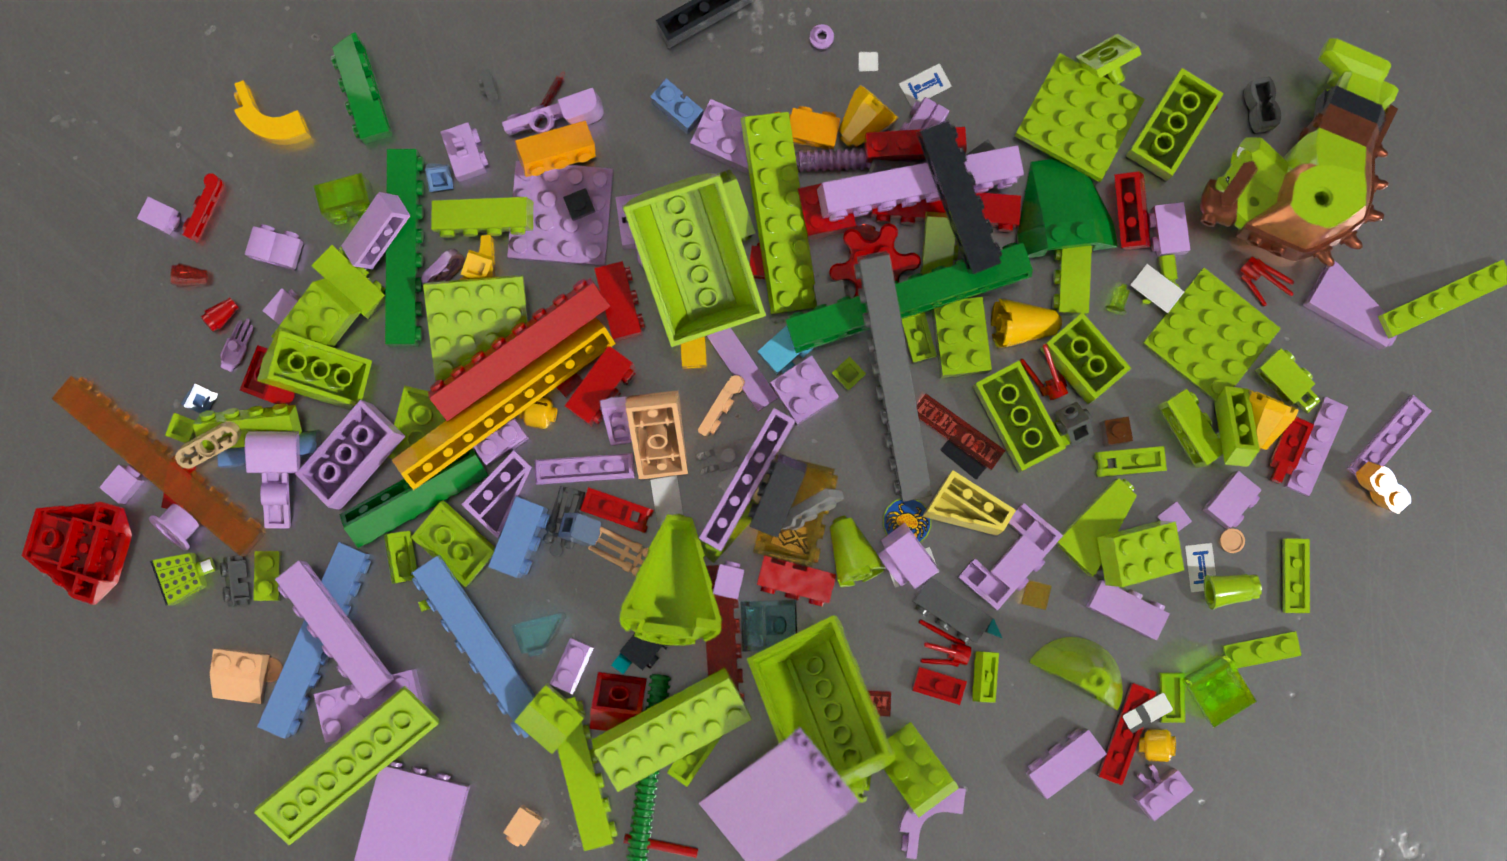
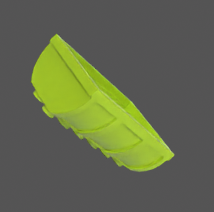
M720 174L695 175L644 192L623 205L671 347L766 316Z
M832 615L747 658L779 744L800 728L848 786L887 767L896 756L881 726L876 706L870 699L860 674L858 662L853 657L848 645L842 623L837 616Z

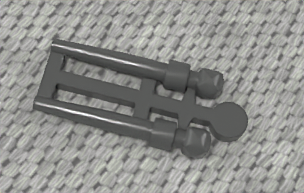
M563 486L559 488L550 521L545 529L547 533L543 537L544 542L548 544L553 541V536L556 537L555 543L549 548L551 555L556 557L560 556L563 550L560 545L563 538L558 537V533H555L557 527L555 524L559 523L561 526L562 519L557 517L563 492L569 493L563 516L564 513H569L574 495L579 496L574 513L581 514L580 509L585 496L583 491ZM565 540L564 546L567 549H572L574 543Z

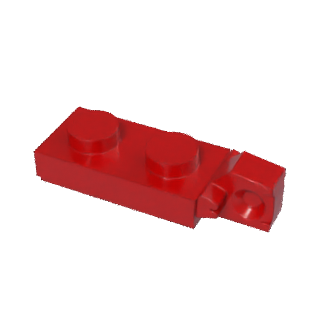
M1296 417L1282 432L1271 458L1270 466L1274 469L1270 481L1277 484L1282 483L1285 474L1291 475L1293 470L1297 468L1314 424Z

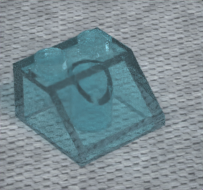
M796 600L740 602L742 652H761L797 633Z

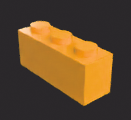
M586 120L515 140L517 155L525 177L538 176L553 169H563L567 165L587 162L591 158L596 157L595 144Z

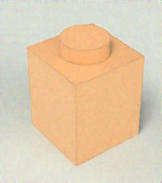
M522 805L503 833L507 835L506 839L517 847L520 844L525 846L543 818Z

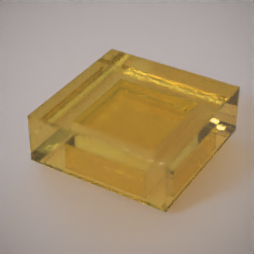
M1029 580L1025 585L1021 604L1046 610L1052 586Z

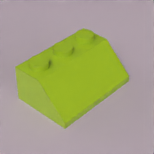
M1185 389L1157 407L1194 466L1200 468L1209 465L1223 455L1220 434H1215L1211 427L1212 421L1207 413L1201 412L1196 395L1192 391L1189 392L1188 389Z

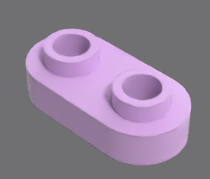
M456 249L443 252L423 272L421 278L422 285L427 282L449 281L463 266V255Z

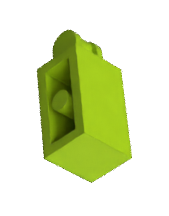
M1280 348L1274 351L1254 371L1287 406L1296 403L1302 411L1308 414L1320 402L1318 396L1311 390L1315 385L1312 380L1313 376L1307 369L1300 368L1294 362L1296 359L1292 353ZM1303 395L1309 398L1306 402L1301 399Z

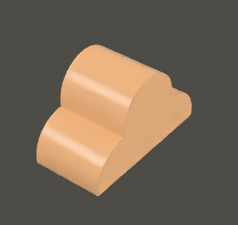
M678 390L628 396L626 398V412L639 479L688 474Z

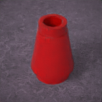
M229 297L204 310L205 313L200 317L211 331L214 332L216 329L220 330L239 308Z

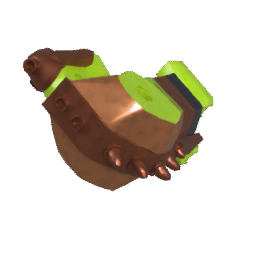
M1329 38L1318 57V60L1332 71L1327 82L1332 89H1325L1316 99L1314 118L1307 128L1304 127L1298 137L1299 142L1283 158L1263 138L1246 137L1233 151L1231 165L1224 176L1218 177L1217 180L1210 179L1206 184L1200 201V209L1203 214L1201 223L1210 227H1214L1216 223L1227 227L1234 225L1238 228L1236 237L1252 246L1260 247L1275 256L1291 261H1298L1313 256V258H1318L1321 263L1330 267L1335 265L1331 255L1332 246L1339 243L1340 245L1345 244L1349 248L1357 250L1363 247L1362 242L1356 236L1357 230L1362 224L1381 221L1384 218V213L1375 210L1372 202L1376 190L1385 189L1389 183L1375 175V159L1388 156L1387 150L1383 148L1381 143L1398 111V108L1391 105V103L1395 100L1399 90L1395 85L1384 81L1392 65L1388 60L1338 38Z

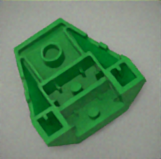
M1058 159L1031 161L1017 231L1018 244L1024 243L1028 257L1045 256L1046 251L1084 246H1092L1093 250L1117 248L1114 222L1091 178Z

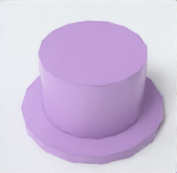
M173 503L160 517L155 515L149 517L151 524L170 542L185 551L190 548L186 540L199 527V524L187 511Z

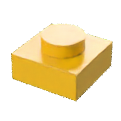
M469 249L461 275L472 279L486 278L493 257Z

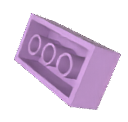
M360 400L299 469L296 475L327 507L341 510L406 436L373 404Z
M413 669L392 674L395 680L372 699L358 697L352 690V685L315 693L314 698L325 743L339 740L404 685L424 704L417 670Z

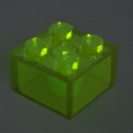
M362 173L314 185L321 215L330 223L334 222V224L346 223L349 221L348 218L354 216L361 218L375 198L371 182Z
M1222 654L1182 679L1205 719L1214 728L1257 702L1233 661L1225 654Z

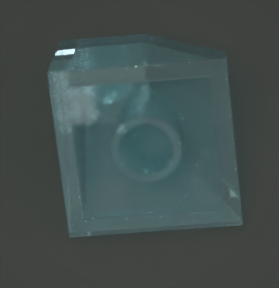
M565 612L512 625L521 654L528 652L529 657L543 654L542 649L550 645L565 620Z

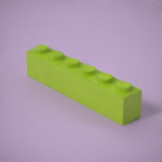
M577 696L566 698L584 715L586 714L583 700L578 701ZM582 720L557 749L583 849L588 851L613 844L615 842L614 837L618 836L615 822H610L608 812H611V806L608 797H603L601 789L605 787L602 773H597L595 764L599 763L589 744L588 739H592L589 724L585 725Z

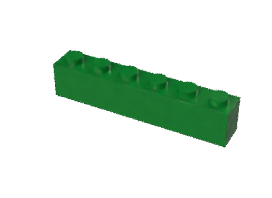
M473 447L415 490L411 488L405 479H402L339 514L343 528L357 548H360L365 544L371 543L386 532L393 531L404 522L416 518L422 512L436 507L441 501L459 494L462 490L473 484L479 483L483 478L489 476L485 465Z

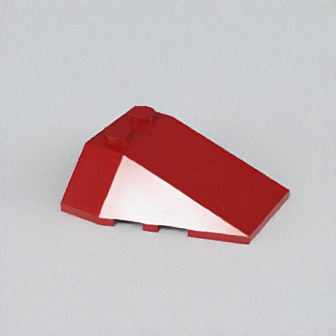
M105 502L36 508L21 556L41 573L48 575L53 583L65 589L71 598L96 605L119 582L132 538L125 510L122 507Z

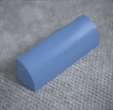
M320 430L301 432L299 436L300 457L312 456L322 444ZM245 447L228 448L217 455L218 467L246 466Z

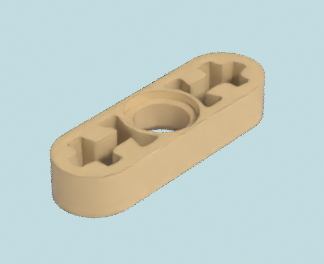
M227 421L183 444L176 453L177 463L183 468H193L234 446L241 436L239 426L234 422ZM224 432H231L233 434L232 437L228 435L220 440ZM202 441H211L214 444L215 449H205L202 445ZM195 449L197 451L192 458L184 456L185 453L187 455L193 453Z

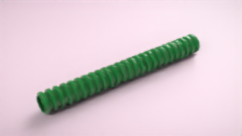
M661 674L650 675L649 678L652 680L648 684L651 688L647 692L650 696L646 700V702H649L645 708L646 710L669 697L667 690L670 689L668 682L671 681V677ZM659 771L639 780L638 784L635 785L637 791L634 793L636 799L633 800L635 807L632 808L634 815L631 816L633 823L630 824L632 831H629L631 838L628 839V843H630V846L627 847L629 854L626 855L628 861H648L646 853H649L647 845H650L648 838L651 837L649 830L652 829L650 822H653L651 814H654L652 806H655L653 799L656 798L654 791L657 790L655 783L658 782L656 775H659Z

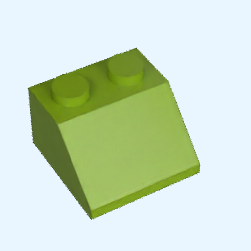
M547 683L514 722L553 754L584 719L585 715Z

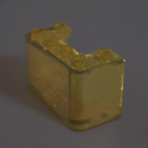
M798 460L807 464V469L791 508L825 488L835 489L838 475H834L835 469ZM829 510L818 513L817 518L805 522L804 526L798 528V530H790V528L781 529L778 538L758 530L753 553L812 567L813 563H818L821 548L816 547L818 538L823 539L826 525L821 523L823 514L828 515Z

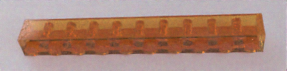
M70 376L51 399L239 556L246 557L265 535L260 530L262 525L254 518L250 517L247 519L242 515L243 509L236 503L231 501L229 504L222 498L224 493L215 486L210 488L204 483L206 479L195 470L191 472L187 468L181 467L176 461V454L174 456L170 455L166 451L168 447L158 439L152 440L148 436L149 431L139 423L134 425L128 420L131 416L123 409L118 408L116 410L110 405L112 400L102 392L97 394L92 390L93 384L82 376L80 378Z

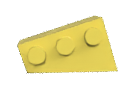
M952 470L922 517L998 536L1005 530L1016 510Z

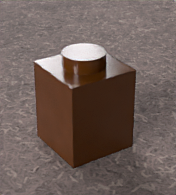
M1129 416L1100 422L1104 447L1133 441Z

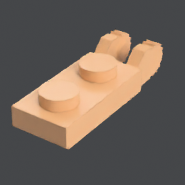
M734 375L729 378L730 380L727 381L698 428L699 433L704 436L716 433L721 424L719 421L720 416L723 412L728 413L734 403L731 398L734 394L741 393L742 387H744L745 381L742 376Z

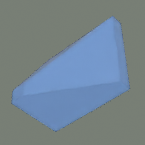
M426 164L425 171L429 192L454 189L450 165Z
M194 384L182 400L181 405L202 413L210 410L217 394Z

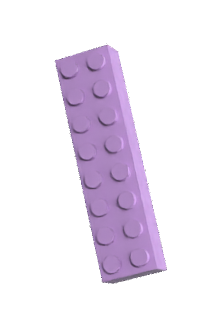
M1018 145L966 155L967 162H964L967 171H971L974 176L976 185L973 187L976 194L989 191L990 188L996 185L998 189L1013 186L1012 184L1018 183L1017 179L1024 175ZM927 163L824 182L817 189L822 218H829L830 221L844 219V216L853 213L854 217L869 214L868 212L876 208L878 212L892 210V207H895L897 204H902V207L917 205V202L926 199V203L941 200Z

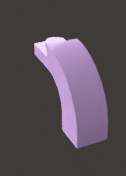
M958 786L959 789L919 818L909 804L906 806L898 825L899 831L907 832V836H903L901 842V851H905L906 858L917 859L920 830L923 823L930 816L939 812L963 814L966 791L964 787Z

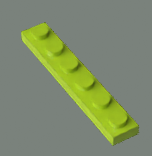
M1504 259L1378 316L1388 339L1507 285V266Z

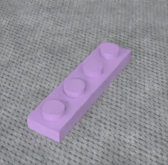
M1323 397L1312 422L1314 427L1297 468L1289 475L1285 487L1302 495L1310 496L1348 406L1328 397Z

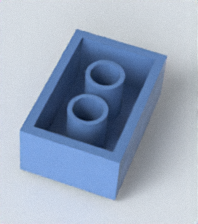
M516 496L488 567L515 578H522L523 575H527L532 565V561L529 560L531 553L538 550L541 538L538 537L541 528L545 529L551 516L547 514L549 509Z

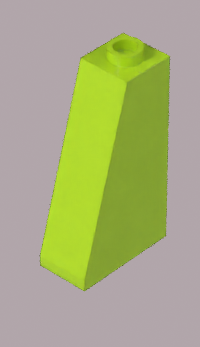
M1114 479L1062 533L1063 536L1056 543L1089 577H1093L1097 573L1102 563L1097 537L1119 531L1137 496L1133 492L1135 488L1126 479Z

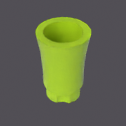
M1255 574L1231 576L1206 575L1204 578V595L1207 605L1211 610L1225 605L1258 599L1262 594L1259 577Z

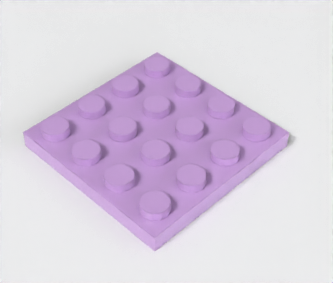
M516 161L513 197H528L534 202L533 231H525L524 235H512L509 232L507 258L605 266L614 170L612 168L567 165L563 169H553L538 176L525 177L520 161ZM586 188L595 213L573 221L563 197Z

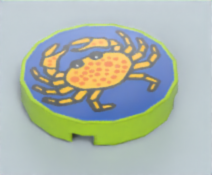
M902 498L893 501L883 514L882 526L885 534H890L903 523H906L921 543L928 536L931 529L932 519L922 517L927 507L917 499L903 502Z

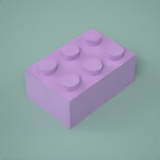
M710 99L690 142L691 149L749 175L740 119L748 115Z

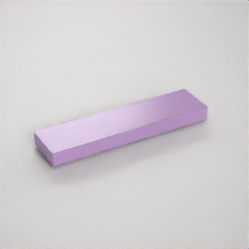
M731 328L706 336L732 375H740V377L744 378L745 384L742 390L757 412L778 399Z
M1410 395L1347 469L1356 476V472L1368 461L1384 466L1432 410L1417 397Z
M633 453L534 460L536 485L635 478Z

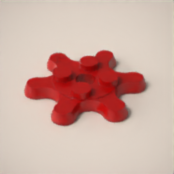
M884 224L880 229L878 237L874 240H866L858 230L848 229L843 235V241L849 247L851 256L844 263L833 264L829 274L834 281H852L856 286L854 298L859 296L858 289L862 288L861 279H856L854 264H858L857 256L887 251L890 254L894 281H898V283L903 272L914 271L919 268L921 259L914 252L901 254L896 251L894 242L898 236V229L894 224Z

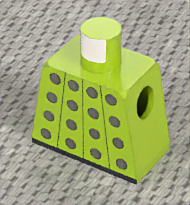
M186 553L150 561L166 606L175 605L205 588L207 582L204 575L216 571L215 563L211 557L199 561L196 553Z

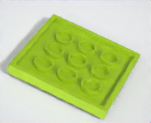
M1059 53L1014 136L1101 182L1145 98L1119 84H1112L1111 80L1104 76L1101 78L1096 77L1084 69L1082 64Z
M1202 268L1184 290L1183 295L1171 310L1164 315L1142 344L1215 402L1225 386H1236L1281 328L1206 268Z
M523 275L427 282L423 284L435 381L440 379L446 380L451 376L450 373L460 365L466 366L471 362V358L476 353L487 351L492 347L491 344L501 336L505 338L512 333L511 330L517 324L528 322Z

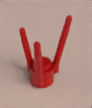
M1252 256L1240 269L1244 274L1241 279L1247 283L1262 306H1266L1267 303L1251 281L1252 278L1257 281L1262 275L1289 296L1294 295L1290 289L1269 273L1291 285L1294 284V280L1268 266L1259 258L1256 259Z
M1044 344L1043 349L1053 377L1045 381L1047 386L1043 385L1024 359H1020V363L1039 387L1042 395H1048L1050 400H1054L1068 394L1067 383L1063 375L1058 370L1056 372L1047 344Z
M922 619L919 620V624L955 643L947 648L925 642V647L948 653L947 658L950 659L922 658L920 660L921 663L952 665L958 667L959 664H968L971 656V646L965 645V642L961 639H957Z

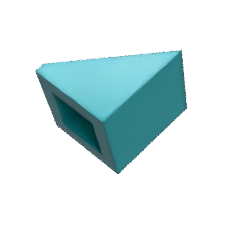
M993 618L985 632L1002 638Z
M620 653L611 666L624 674L633 662Z

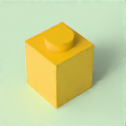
M705 336L681 344L682 369L707 368Z

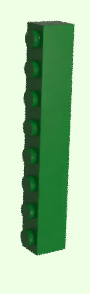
M387 149L386 193L398 195L410 214L409 219L386 249L385 344L389 347H419V341L423 339V328L419 326V316L423 315V303L419 301V292H423L422 277H419V268H423V253H419V243H423L424 240L423 229H420V219L424 217L423 204H420V195L424 194V182L420 180V171L424 170V157L420 156L417 149Z

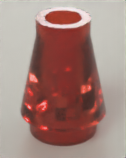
M182 263L172 265L171 284L177 285V287L207 284L208 270Z

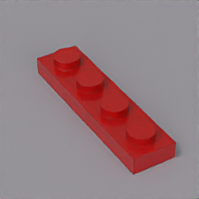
M1131 683L1109 742L1107 754L1104 756L1097 775L1098 777L1123 786L1143 730L1141 728L1132 733L1123 719V715L1153 699L1156 691Z

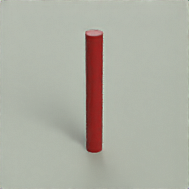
M625 833L624 844L630 845L628 839L631 838V835ZM648 838L650 845H647V848L697 858L698 848Z

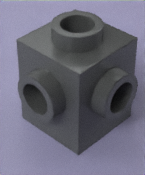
M1078 402L1055 412L1058 421L1055 423L1056 430L1060 436L1064 435L1072 446L1094 436L1091 426L1092 417L1086 408L1082 409Z

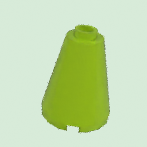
M846 515L835 518L830 526V534L839 586H854V581L862 580V582H865L881 574L885 569V565L853 518H847Z

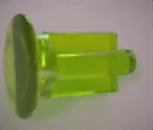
M1121 284V287L1115 289L1111 304L1105 307L1109 312L1117 315L1127 314L1124 307L1130 291L1127 290L1126 284Z

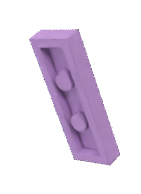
M610 397L606 400H600L610 445L632 443L626 412V397Z

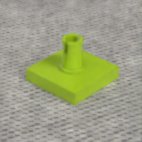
M1117 33L1076 56L1078 63L1082 64L1084 69L1098 78L1108 74L1109 80H1111L1112 84L1116 85L1125 80L1120 66L1142 54L1138 45Z

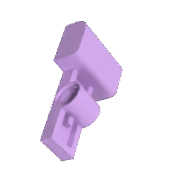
M590 88L558 99L559 103L544 107V105L533 107L530 109V113L510 115L507 117L508 120L502 122L509 136L531 128L537 134L555 129L554 121L563 117L570 125L585 120L587 125L602 118L604 112L603 105L594 88ZM539 119H548L547 125L544 128H537V121Z
M248 431L245 439L246 472L262 474L260 497L264 510V528H290L291 514L288 473H298L301 467L299 431Z

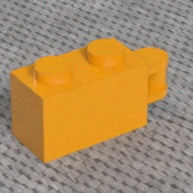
M798 106V109L793 108L792 113L789 114L793 143L825 150L833 149L834 151L841 118L836 117L835 113L823 111L822 114L812 112L811 108L805 106Z

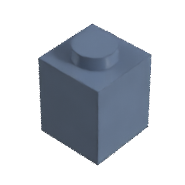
M564 513L558 537L581 546H595L600 536L602 522L579 513Z

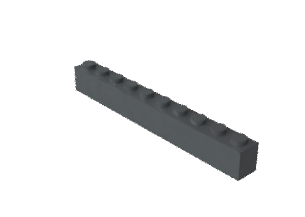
M887 251L857 256L858 264H854L856 279H861L862 288L858 289L860 302L861 304L865 303L867 313H863L865 328H870L871 337L867 338L869 351L874 352L875 361L871 362L874 377H879L880 385L876 386L878 400H883L884 409L880 410L882 423L887 424L889 432L885 433L887 448H891L893 454L892 457H889L891 471H896L897 480L893 481L895 494H900L903 502L932 496L890 254Z

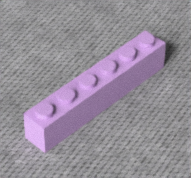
M773 408L699 537L700 540L719 551L723 550L766 475L771 460L775 459L796 420Z
M297 561L275 579L280 585L278 587L280 593L286 599L289 598L292 601L294 612L300 618L304 617L309 624L307 626L309 632L315 638L321 640L324 644L322 646L323 651L327 656L333 657L339 664L337 665L338 671L343 677L350 679L353 683L351 686L352 690L358 697L372 699L395 680L307 562Z

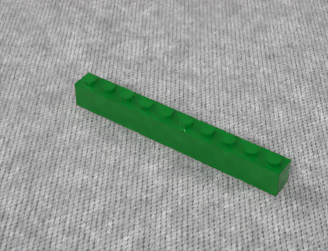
M1014 242L1003 246L1001 250L1002 256L999 257L1001 264L976 274H968L963 259H960L953 266H938L932 269L931 273L925 275L917 273L900 283L894 281L901 319L1032 277L1033 268L1024 243L1016 244ZM846 296L838 299L835 304L829 306L821 304L814 307L811 312H796L790 315V318L786 319V325L795 352L799 353L870 330V328H865L863 313H867L865 303L861 304L859 296L854 298Z

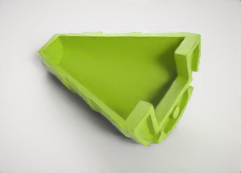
M667 514L649 546L648 555L636 574L635 581L621 606V626L626 631L633 630L635 637L663 645H693L696 639L703 638V641L706 642L716 637L721 631V617L703 559L705 555L691 517H685L682 514Z
M1064 637L1045 644L1030 659V664L1051 675L1055 674L1096 694L1094 697L1096 700L1118 711L1123 696L1121 673L1113 656L1099 644L1085 638Z

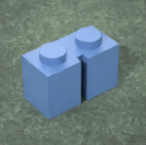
M667 78L650 96L651 103L687 134L700 122L704 114L701 107L688 96L684 98L683 92Z

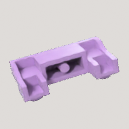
M1025 503L1020 505L1008 523L1020 534V537L989 571L979 561L973 559L958 576L964 584L995 610H999L1016 589L1021 591L1029 582V579L1026 577L1032 571L1037 572L1046 561L1043 558L1063 536Z

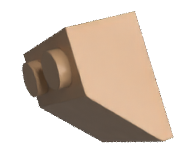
M225 648L213 649L210 667L213 698L263 704L270 654Z

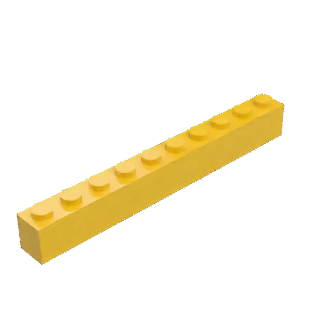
M596 317L463 411L450 420L443 422L393 458V463L411 488L415 490L603 354L608 346L612 347L616 343L605 326Z

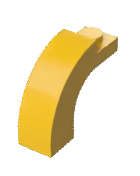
M244 80L234 83L237 92H234L235 99L238 105L242 106L234 109L243 125L254 135L266 142L279 145L295 144L312 138L304 117L298 110L281 117L265 116L260 113L249 85Z

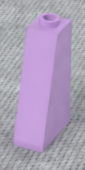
M1336 261L1334 266L1326 265L1303 306L1379 350L1387 346L1390 347L1396 340L1397 335L1388 339L1378 316L1386 312Z

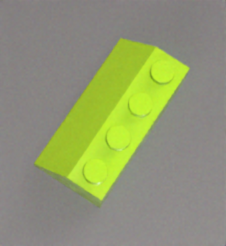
M279 330L263 357L257 381L352 410L363 399L372 360Z

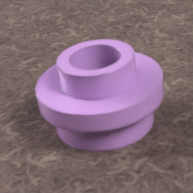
M820 24L811 30L810 42L814 47L826 49L833 43L834 33L829 26ZM822 32L826 34V38L821 40L817 35Z

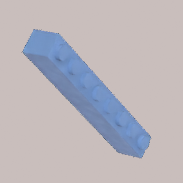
M338 542L321 582L348 616L351 606L348 605L352 596L355 597L361 586V583H358L361 574H366L371 561L368 560L369 553ZM305 619L257 726L284 739L289 738L291 734L295 735L300 725V721H298L301 711H306L310 703V698H308L311 688L315 689L321 675L318 672L321 665L325 666L329 660V656L322 649L324 644L319 638H315L307 629L309 624Z
M439 554L412 572L414 575L412 581L419 591H425L429 597L426 601L434 612L438 610L443 618L440 622L448 633L450 631L453 632L457 638L454 642L461 653L466 651L471 659L468 663L476 674L481 673L485 679L482 682L489 694L494 692L499 700L496 704L504 715L509 714L513 720L510 723L513 730L518 736L522 734L524 738H527L529 734L514 721L536 695Z

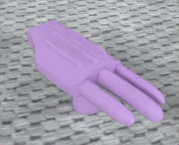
M249 318L245 320L237 339L235 337L242 320L237 322L231 337L227 338L220 354L221 368L232 372L240 364L247 349V342L253 331V325H250L242 342L250 323Z

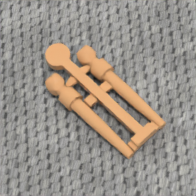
M600 526V536L596 544L598 542L620 553V558L618 559L595 548V546H589L588 549L621 567L625 572L629 573L630 571L636 577L640 569L636 566L638 563L643 564L644 560L641 557L642 555L647 557L649 548H644L642 544L635 543ZM602 532L626 545L624 550L600 538ZM630 548L638 553L637 557L629 553ZM625 557L633 560L634 564L628 561L624 562Z

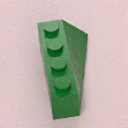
M356 32L351 33L332 47L334 55L331 56V60L335 70L340 71L341 78L338 79V83L342 93L346 92L349 100L345 102L349 116L353 115L356 123L352 125L356 139L360 138L364 144H368L393 135L365 45Z

